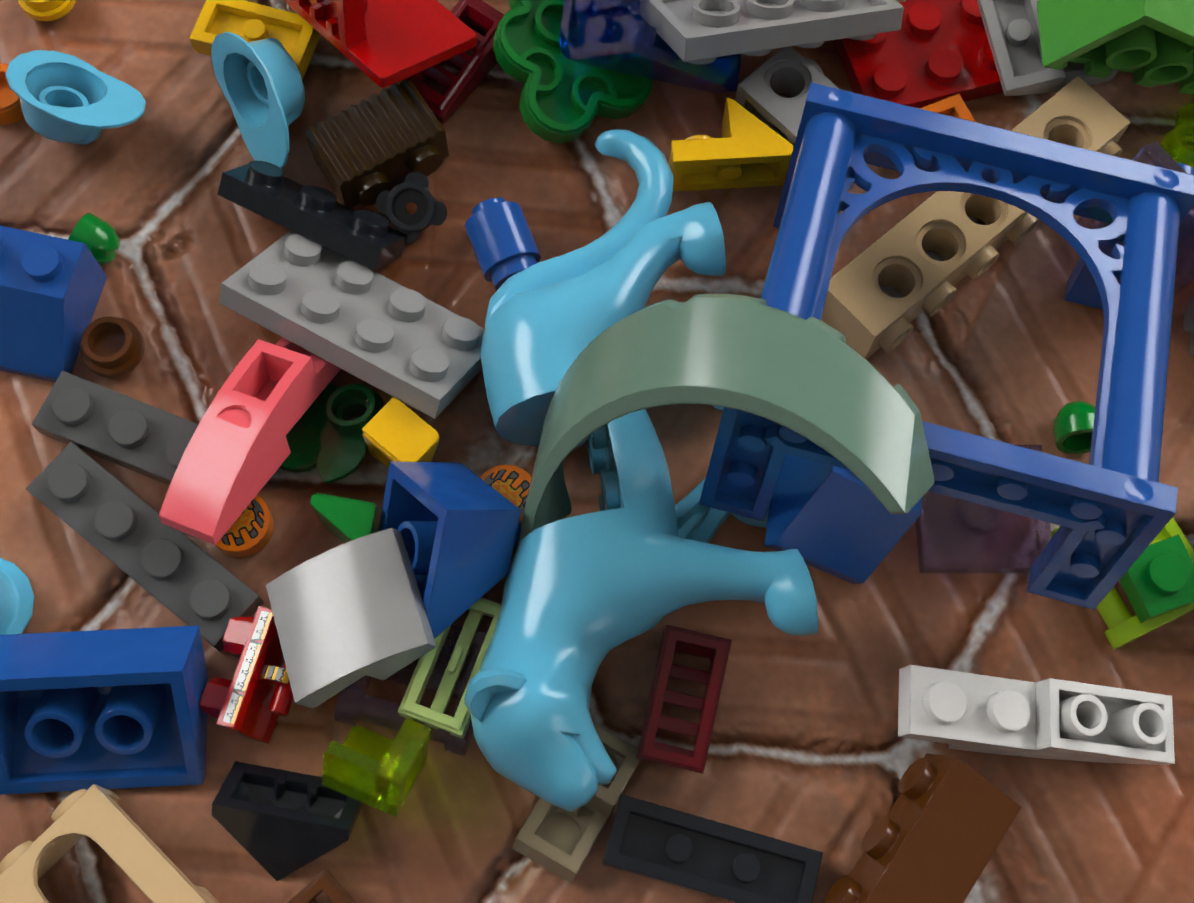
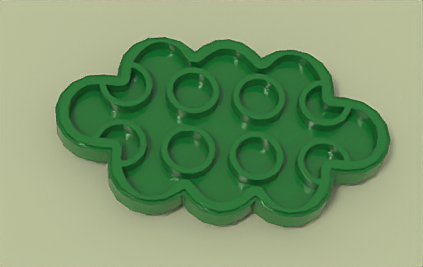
M508 0L511 10L506 12L499 22L494 33L492 48L496 61L504 72L524 83L519 108L523 121L534 134L545 141L554 143L572 142L586 132L596 114L606 118L620 119L629 117L640 109L652 89L653 77L650 68L660 62L670 46L637 12L638 0Z

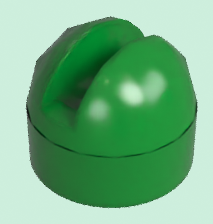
M91 213L85 214L78 221L68 238L71 241L85 243L100 266L111 263L116 256L114 250H117L120 246V239L116 230L106 221Z
M1074 401L1067 403L1059 410L1053 425L1055 443L1059 451L1067 454H1082L1091 451L1095 407L1092 404Z

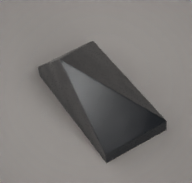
M235 761L212 803L211 815L278 881L349 840L366 798L367 785Z

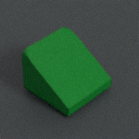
M320 493L312 495L310 505L320 523L343 543L378 532L381 515L375 503Z

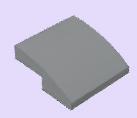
M977 0L1004 96L1058 92L1077 76L1090 86L1112 81L1118 70L1112 69V74L1105 79L1085 75L1084 64L1070 61L1067 62L1068 66L1062 70L1042 67L1037 2L1039 0Z
M395 528L375 532L330 549L294 567L266 585L295 704L315 708L365 675L385 680L437 647L401 531Z

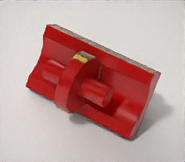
M258 606L255 617L230 618L222 641L225 652L240 658L232 680L214 677L211 681L207 682L199 707L200 710L217 718L218 725L251 740L269 744L278 716H288L294 697L272 609Z

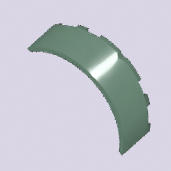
M698 294L687 302H677L673 299L665 300L645 307L607 328L589 343L566 371L554 393L545 417L523 513L520 539L533 530L561 520L571 513L572 506L563 474V460L569 453L583 445L591 433L629 413L672 404H706L748 412L785 426L820 446L844 464L871 490L890 514H907L934 484V474L921 413L899 383L893 387L865 358L846 344L844 334L813 316L805 320L786 311L767 306L765 299L743 295Z

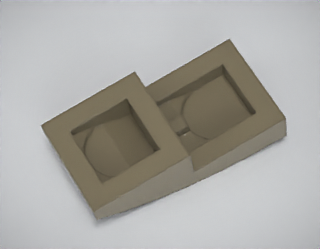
M594 723L596 732L615 765L617 773L609 784L598 786L597 793L585 806L572 812L552 805L540 798L517 835L512 849L571 884L641 760L636 758L638 748Z

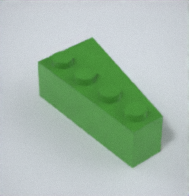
M1039 0L1037 2L1042 67L1062 70L1068 66L1067 62L1070 61L1084 64L1085 75L1105 79L1112 74L1113 69L1133 73L1134 84L1153 88L1156 85H1167L1177 82L1178 92L1194 95V0Z

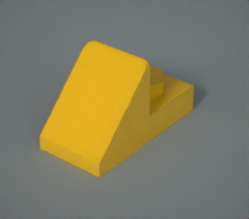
M727 98L722 121V138L694 135L685 140L671 141L669 167L673 174V192L783 186L793 152V144L735 100Z

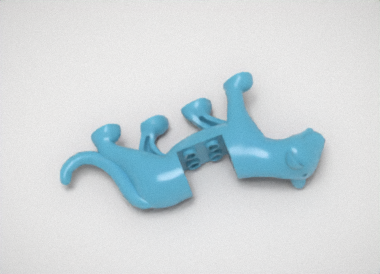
M613 129L600 134L595 142V146L601 154L625 161L635 171L639 183L636 199L620 221L603 236L590 244L564 255L536 263L509 277L490 298L480 356L486 394L494 426L500 437L515 444L539 446L545 417L551 400L568 368L589 343L603 331L645 307L654 286L668 267L681 260L688 269L696 274L721 277L726 273L724 235L713 204L711 202L700 203L667 215L672 201L673 174L664 153L647 137L635 134L629 130ZM714 406L715 409H719V410H723V409H724V407H721V406ZM646 409L629 413L607 423L591 433L590 437L586 440L591 472L593 475L600 474L602 495L598 496L599 512L554 521L533 530L520 540L505 580L502 606L495 632L480 670L469 681L465 694V705L471 714L472 735L475 737L479 749L491 767L497 773L546 802L569 812L585 806L597 793L598 786L609 784L617 773L615 765L596 732L589 711L593 680L599 665L611 649L654 628L665 615L677 609L716 600H750L765 603L769 619L774 627L782 632L796 636L816 635L818 632L817 598L809 570L798 549L778 552H753L709 543L719 527L730 515H733L736 519L749 526L766 528L769 507L764 521H759L699 505L705 479L674 505L666 457Z

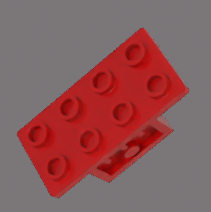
M283 0L382 88L449 60L477 45V34L437 0Z

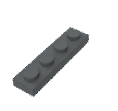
M72 442L26 488L36 499L188 626L199 625L201 637L219 652L224 648L222 640L230 618L251 617L257 611L258 606L264 603L259 595L181 531L162 524L158 516L159 513Z

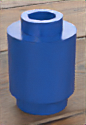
M495 197L482 201L472 209V216L467 219L464 227L486 281L493 282L496 291L509 277L540 262L541 255L520 204L512 201L506 202L504 198Z

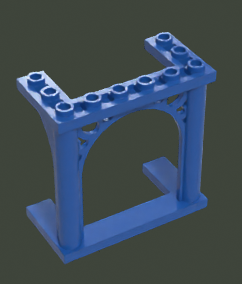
M811 82L773 227L779 228L760 298L766 300L767 306L786 311L805 320L813 316L821 321L836 254L844 237L863 216L873 209L894 199L916 193L955 191L982 195L1003 201L1035 216L1061 235L1080 256L1067 281L1065 300L1102 309L1104 313V333L1089 464L922 422L934 474V484L928 491L1060 525L1057 532L1030 568L1027 592L1094 610L1176 514L1178 487L1159 483L1178 235L1180 225L1194 205V175ZM867 164L899 171L900 177L896 179L883 178L875 174ZM855 183L861 189L867 191V193L853 194L849 193ZM1073 215L1097 220L1100 223L1096 229L1085 228L1076 223ZM724 407L699 505L764 521L787 454L844 469L848 468L823 448L785 426L748 412Z

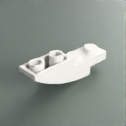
M909 665L899 669L898 737L948 743L949 749L1001 755L1121 764H1175L1173 703L1171 695L1052 678L1039 682H1029L917 665Z

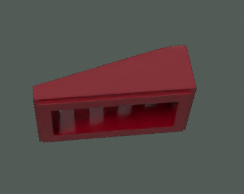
M460 0L451 10V13L477 34V45L470 49L474 52L472 56L463 52L445 61L460 71L458 76L441 66L443 62L408 77L437 120L443 124L498 63L492 45L495 30L504 14L482 0ZM431 78L448 90L442 96L424 83Z
M671 625L665 626L636 758L704 774L732 643L731 639ZM674 651L709 659L708 672L673 664ZM669 677L706 685L704 696L699 697L666 689ZM663 702L700 711L698 724L661 715ZM657 728L695 737L693 751L655 742Z

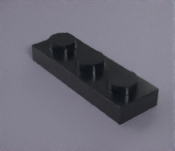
M256 160L222 173L217 195L370 269L377 270L402 256L408 235L390 227L389 221L384 216L367 210L356 211L337 202V196L325 188L314 185L303 186L284 177L285 171L277 165Z
M621 794L602 865L731 903H812L823 852Z

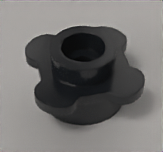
M419 172L409 173L406 175L404 183L397 185L391 191L385 190L380 192L376 199L378 212L387 215L396 230L408 235L405 244L416 242L420 232L431 225H442L447 218L445 204L434 199L428 190L429 181L427 177ZM413 202L417 205V211L414 214H409L406 211L408 203Z

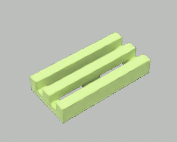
M481 597L469 608V613L432 705L428 708L420 705V701L451 625L438 637L434 638L437 647L419 658L398 709L400 716L410 720H418L426 726L437 730L442 729L450 732L453 736L464 739L471 721V714L465 705L466 690L469 681L480 670L495 632L501 604ZM483 616L492 617L493 620L454 717L445 714V711Z

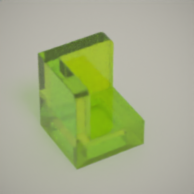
M406 718L393 741L361 726L352 727L343 744L331 741L324 752L322 785L393 817H397L426 763L431 728Z

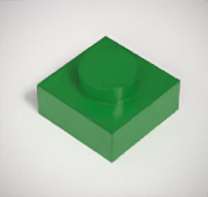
M1179 534L1149 545L1119 580L1140 623L1194 603V563Z

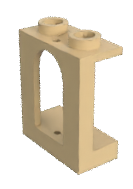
M95 784L88 790L84 788L79 789L65 798L52 813L51 819L54 823L34 842L26 841L17 846L0 862V903H49L38 886V880L86 835L94 840L153 903L220 902L205 887L194 885L117 804L121 798L115 792Z

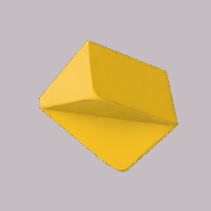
M395 397L362 428V435L368 446L369 453L387 469H389L390 461L431 462L439 444L440 437L438 432Z

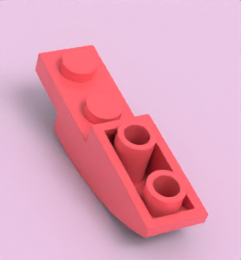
M283 337L275 345L258 339L218 391L186 447L158 515L162 524L216 545L290 455L291 451L286 435L341 368Z

